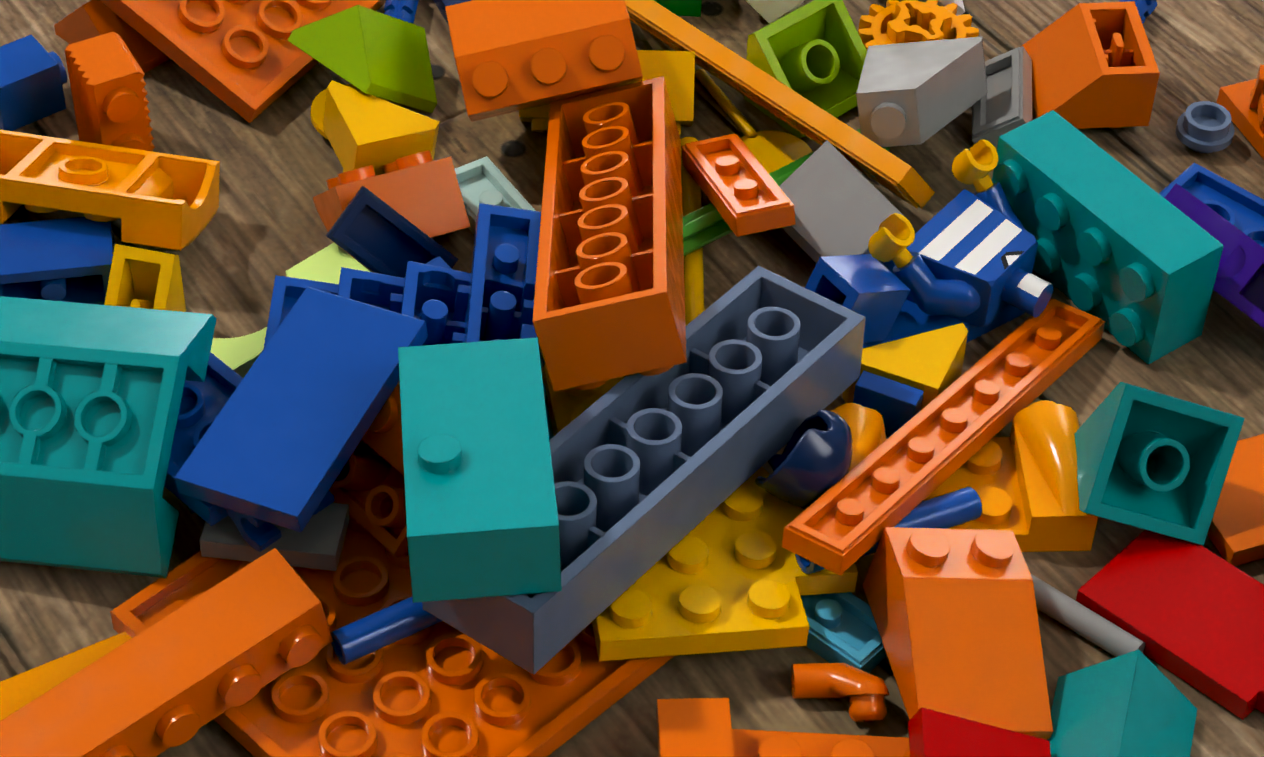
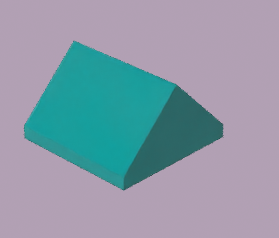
M1120 381L1074 433L1077 453L1079 510L1087 514L1204 546L1245 418Z
M1138 649L1058 677L1051 710L1053 733L1047 739L1050 741L1051 757H1190L1198 709Z

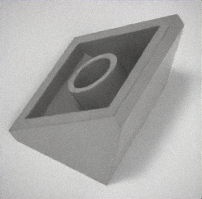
M828 140L779 186L794 204L796 225L782 227V229L816 263L819 257L870 254L869 240L879 230V225L891 214L898 213L903 215Z

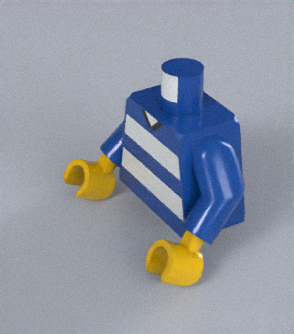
M985 139L975 143L970 148V151L969 149H964L954 158L952 163L954 177L964 184H973L976 189L975 193L964 189L916 233L906 217L898 213L891 214L879 225V230L870 237L868 244L872 257L878 261L889 262L892 260L895 263L892 269L893 273L910 289L906 300L916 303L920 310L926 314L950 316L976 327L988 326L1009 304L1033 317H1038L1048 305L1053 293V285L1032 274L1038 242L1035 236L1024 228L1014 213L1000 182H992L988 173L997 166L999 159L996 148Z

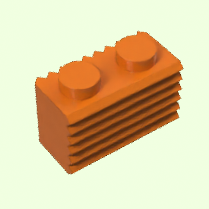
M110 32L69 44L65 49L79 141L153 152L155 146L152 143L154 138L150 133L153 129L149 124L152 121L148 116L150 113L147 107L149 101L145 97L148 94L144 88L146 85L143 79L145 73L121 36L115 32Z

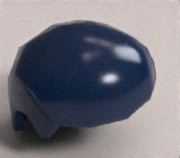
M819 410L816 414L806 418L796 429L782 454H775L768 460L774 472L767 478L758 476L755 479L756 485L795 506H810L849 472L853 443L850 427L841 416L827 410Z

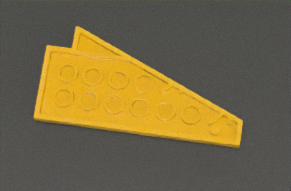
M545 364L541 370L543 384L546 389V402L553 436L624 377L610 379L605 384L591 390L569 388L554 392ZM761 467L591 622L599 661L807 646L809 623L801 596L855 592L858 576L856 565L850 566L842 575L827 569L812 574H806L801 570L795 553L781 546L784 527L804 510L801 507L777 498L756 485L755 479L758 476L767 478L770 475Z

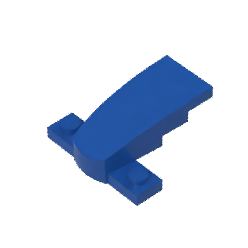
M479 203L471 273L408 261L405 278L341 267L339 284L275 275L264 348L306 287L424 320L426 322L428 338L423 345L537 338L532 320L541 212ZM539 345V353H540V361H541V369H542L543 366L545 365V361H544V358H543V355H542V351H541V348H540V345Z

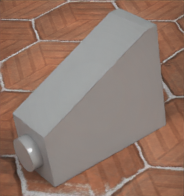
M983 37L868 46L856 92L861 134L881 147L920 145L987 95Z

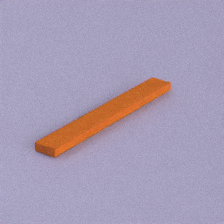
M1054 298L1050 299L1048 305L1038 317L1030 316L849 471L840 481L835 483L786 525L783 531L781 547L833 573L842 575L881 539L885 527H895L1009 424L1017 412L1030 405L1102 339L1105 321Z

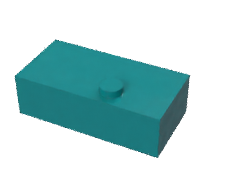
M538 337L398 347L406 526L413 603L562 591L559 520Z

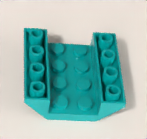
M0 296V561L167 578L179 511L162 498L185 380L205 382L217 319L213 314Z

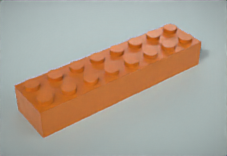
M664 76L550 102L532 322L554 392L569 388L591 390L605 384L610 379L637 373L644 376L659 375L670 370L674 365L687 363L681 138Z

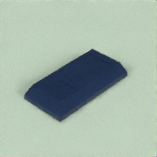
M364 186L360 188L326 234V237L371 271L379 274L404 278L408 261L426 264L440 256L452 269L459 260Z

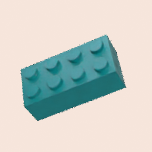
M1054 110L999 136L997 145L999 160L993 170L992 182H1000L1014 213L1024 228L1033 234L1038 242L1033 267L1036 273L1044 276L1079 309L1104 320V328L1120 344L1128 347L1148 365L1202 335L1224 247L1222 243Z

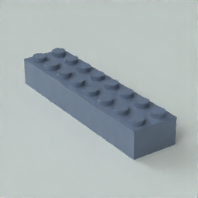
M758 265L686 326L687 363L674 365L670 370L659 375L644 376L637 373L625 376L549 440L559 520L562 591L422 602L423 610L534 675L783 448L806 418L816 414L819 410H824L860 377L866 317Z

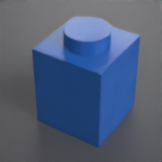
M32 34L0 47L1 130L13 131L66 109L62 86L68 80L65 67L60 57L54 51L48 53Z
M871 254L819 257L805 288L865 316L863 343L885 341L910 292V289L881 262L872 257Z

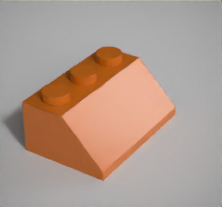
M472 0L445 6L456 66L467 114L471 122L642 81L643 75L625 0Z

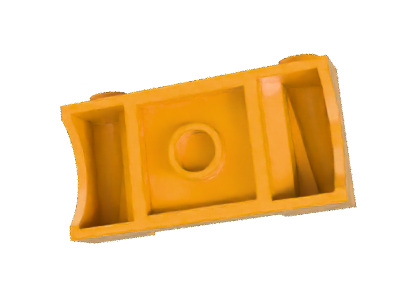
M0 129V224H3L23 204L27 210L36 213H51L58 210L83 213L85 218L97 222H108L119 218L121 219V242L181 251L201 234L217 213L219 207L220 161Z
M1049 400L1037 401L1023 408L1013 418L1010 437H993L925 500L965 487H971L978 493L982 503L980 518L948 529L1013 530L1021 552L1091 551L1098 516L1079 510L1077 453L1074 433L1080 426L1076 412L1071 407ZM856 403L842 404L830 410L841 416L851 429L853 440L852 459L849 471H851L887 440L883 417L876 410Z

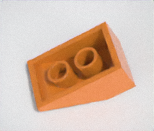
M885 527L864 580L863 588L909 720L923 707L1045 740L1049 739L1053 733L1033 578L1013 530Z

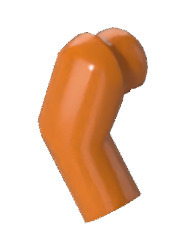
M797 663L791 665V692L793 699L850 698L849 716L853 721H882L886 717L885 696H890L882 678L846 663Z

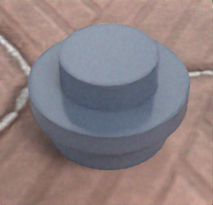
M1199 101L1189 105L1186 111L1178 118L1176 125V135L1179 140L1193 151L1199 153H1211L1227 148L1232 143L1235 132L1230 112L1222 105L1210 101Z

